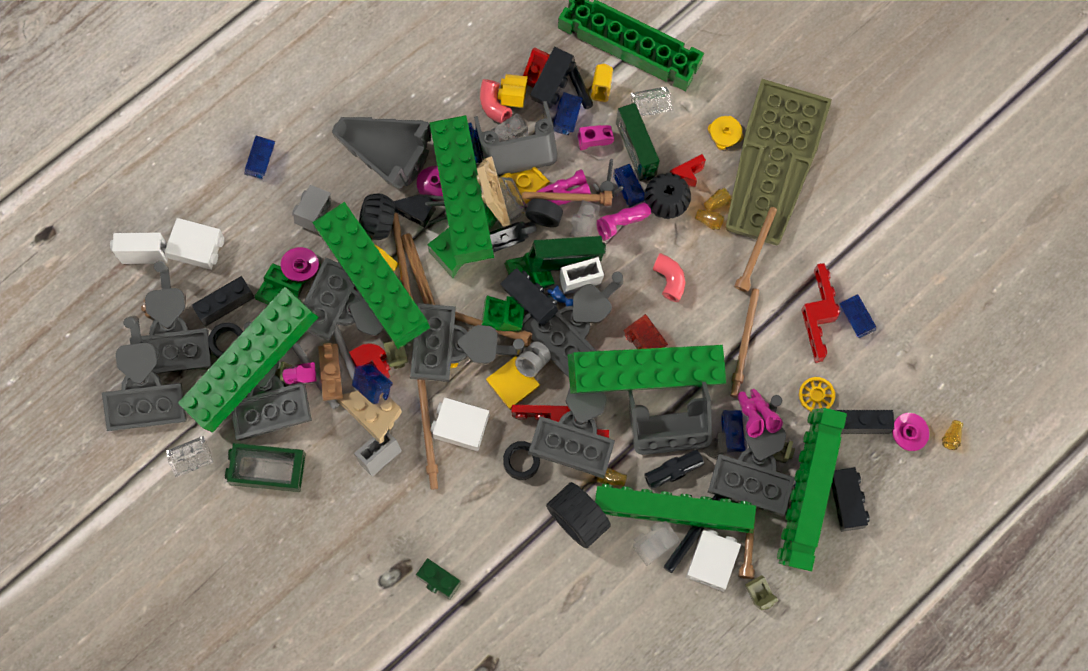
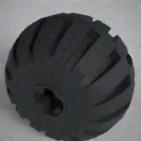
M662 173L654 177L647 184L644 198L646 204L651 208V213H654L659 218L670 219L682 215L687 210L691 202V191L687 182L680 178L679 175Z
M373 193L364 198L359 223L371 240H382L389 236L395 214L394 201L381 193Z

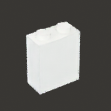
M177 218L164 252L169 259L212 270L213 264L215 265L218 260L217 253L219 247H222L224 244V236L220 229Z
M161 233L113 234V240L110 241V249L122 264L168 262V257L164 252L167 243Z
M599 257L561 267L559 274L564 295L576 292L587 284L593 286L600 285L604 277Z
M444 397L443 403L440 402L437 408L438 419L433 421L430 431L433 432V438L478 451L490 416L489 410Z
M703 530L686 578L724 592L741 544L737 543L735 538L718 536L719 533L714 530Z

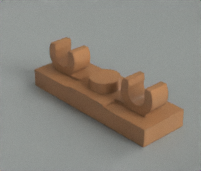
M325 343L323 346H318L323 401L343 399L338 344Z

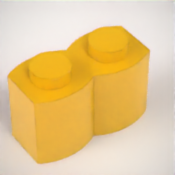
M598 64L595 67L591 98L594 101L607 102L609 100L613 68L608 64Z
M506 74L505 79L501 78L498 99L501 100V105L523 108L528 76Z

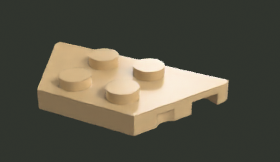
M492 156L485 158L477 168V181L483 190L481 194L482 199L503 227L511 225Z
M378 386L343 394V399H337L338 403L380 444L385 440L384 435L386 432L392 429L394 421L402 413L400 406Z

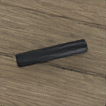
M575 66L572 73L569 72V76L584 109H589L593 106V102L577 66Z

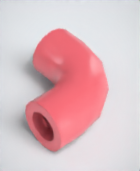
M483 79L480 88L482 109L493 121L507 125L512 118V109L501 105L498 100L500 83Z
M660 253L654 264L653 271L662 274L666 278L667 283L662 295L670 301L679 302L686 284L684 272L676 261Z

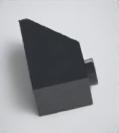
M414 195L394 201L395 213L424 228L436 208L435 206L425 205L426 202H434L428 196Z

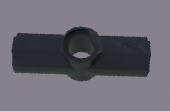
M697 449L679 458L674 457L664 462L662 466L645 473V480L651 490L669 481H677L684 477L686 473L703 466V458Z

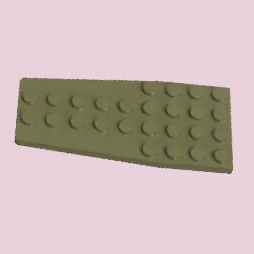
M761 79L744 136L725 226L727 231L757 240L769 209L775 207L777 212L765 242L772 245L780 244L818 149L832 99Z

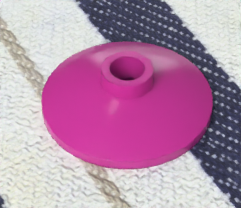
M429 166L422 170L416 182L418 192L424 195L443 196L438 166ZM435 178L438 179V181H437L436 183H433V182L431 181L432 179H435Z
M304 247L290 249L281 259L282 273L288 279L296 282L311 279L319 268L316 254Z
M904 413L895 419V429L892 431L895 442L902 449L917 451L927 444L929 428L921 416L915 413Z

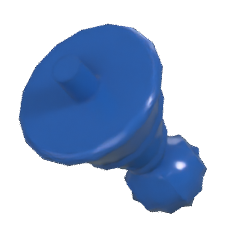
M558 285L553 291L551 289L547 291L557 302L565 303L566 307L573 306V299H567Z

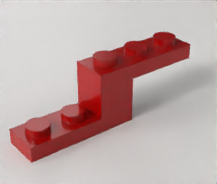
M825 263L817 264L814 269L822 301L806 303L801 309L815 363L823 362L827 355V347L822 343L821 339L823 336L822 328L818 325L835 322L840 315L839 305L835 304L834 300L835 289L830 285L829 281L831 278L828 268L826 269Z
M512 405V417L518 420H526L527 417H535L536 420H539L541 416L559 422L561 417L570 411L568 406ZM597 429V435L609 438V430Z

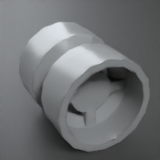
M532 342L515 361L518 371L526 377H534L550 360V351L544 344Z

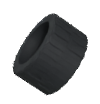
M573 482L568 483L546 504L548 511L556 522L583 548H589L611 527L608 517L597 503Z

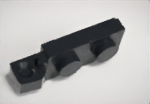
M521 221L490 232L493 252L524 242L528 238V234L537 231L535 223L533 221L527 223Z

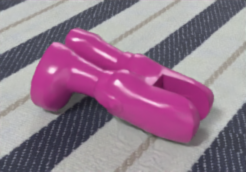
M582 169L576 171L574 176L566 180H557L555 183L537 191L591 194ZM579 186L573 190L566 191L570 187ZM547 200L557 204L558 206L571 202L560 200Z
M642 203L632 208L622 209L617 214L600 217L596 221L598 234L602 236L603 241H606L617 233V225L625 226L640 222L651 214V208L648 204Z
M756 389L750 390V399H748L744 391L739 392L738 400L742 412L749 418L746 424V431L750 437L760 436L764 431V424L771 433H775L782 428L783 421L781 417L769 409V403L764 400Z

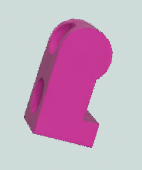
M610 125L580 127L577 134L580 150L599 145L606 146L614 142Z
M315 362L284 368L283 379L285 383L317 382Z

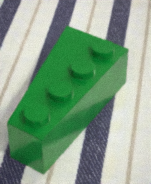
M484 203L490 231L498 219L487 204ZM448 227L427 245L429 253L454 278L457 271L464 264H456Z

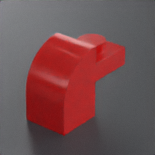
M368 343L360 345L349 352L360 373L374 365L383 381L390 377L388 371L391 369L386 360H384L387 358V355L380 346Z

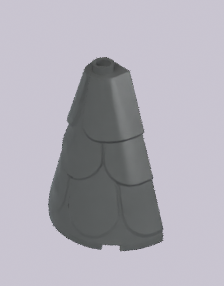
M341 117L332 130L334 137L350 153L362 160L388 184L396 188H402L403 185L408 186L416 179L429 153V150L426 148L427 142L431 141L430 123L423 120Z

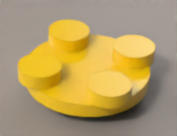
M732 116L718 117L707 129L719 150H724L726 147L741 142L744 137L740 123Z

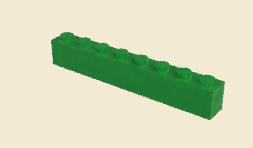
M609 484L597 486L595 502L606 515L753 533L756 505H752L748 501L732 503L730 499L716 501L707 496L692 498V495L689 494L676 496L667 491H662L659 494L653 493L649 489L635 491L633 488L626 486L621 487V489L613 488L614 486Z

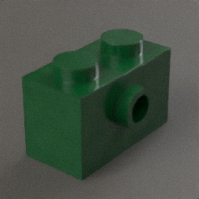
M428 558L416 573L417 578L427 584L426 588L434 594L438 592L451 600L461 585V580Z

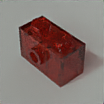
M646 314L623 330L626 339L633 343L637 349L665 348L668 346V343Z

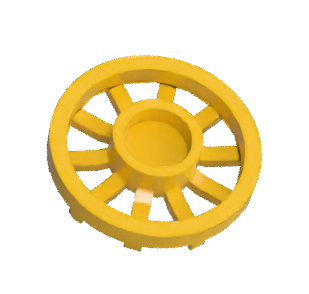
M812 377L803 382L798 396L801 405L812 412L816 403H818L819 408H822L821 401L827 405L825 408L829 409L835 401V390L826 379ZM813 381H819L818 386L815 387ZM810 382L812 389L805 385ZM822 382L827 385L824 389L821 388ZM803 388L807 390L809 394H802ZM830 389L831 394H825V391ZM803 397H809V399L804 402ZM825 397L831 398V402L829 403V402L826 401L824 398H825ZM810 401L813 402L811 407L807 405Z

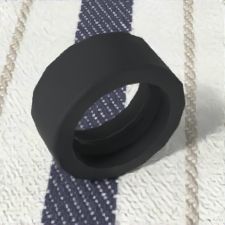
M536 198L529 201L525 215L529 220L538 225L552 228L559 226L563 210L551 201Z
M230 322L221 323L210 332L208 345L217 358H220L224 353L218 349L216 343L217 338L222 333L231 331L238 337L243 333L242 329L236 324Z
M517 441L505 450L503 465L506 473L512 478L527 480L537 473L540 466L539 457L532 456V467L525 472L516 471L510 464L511 455L515 451L522 449L529 452L531 443Z

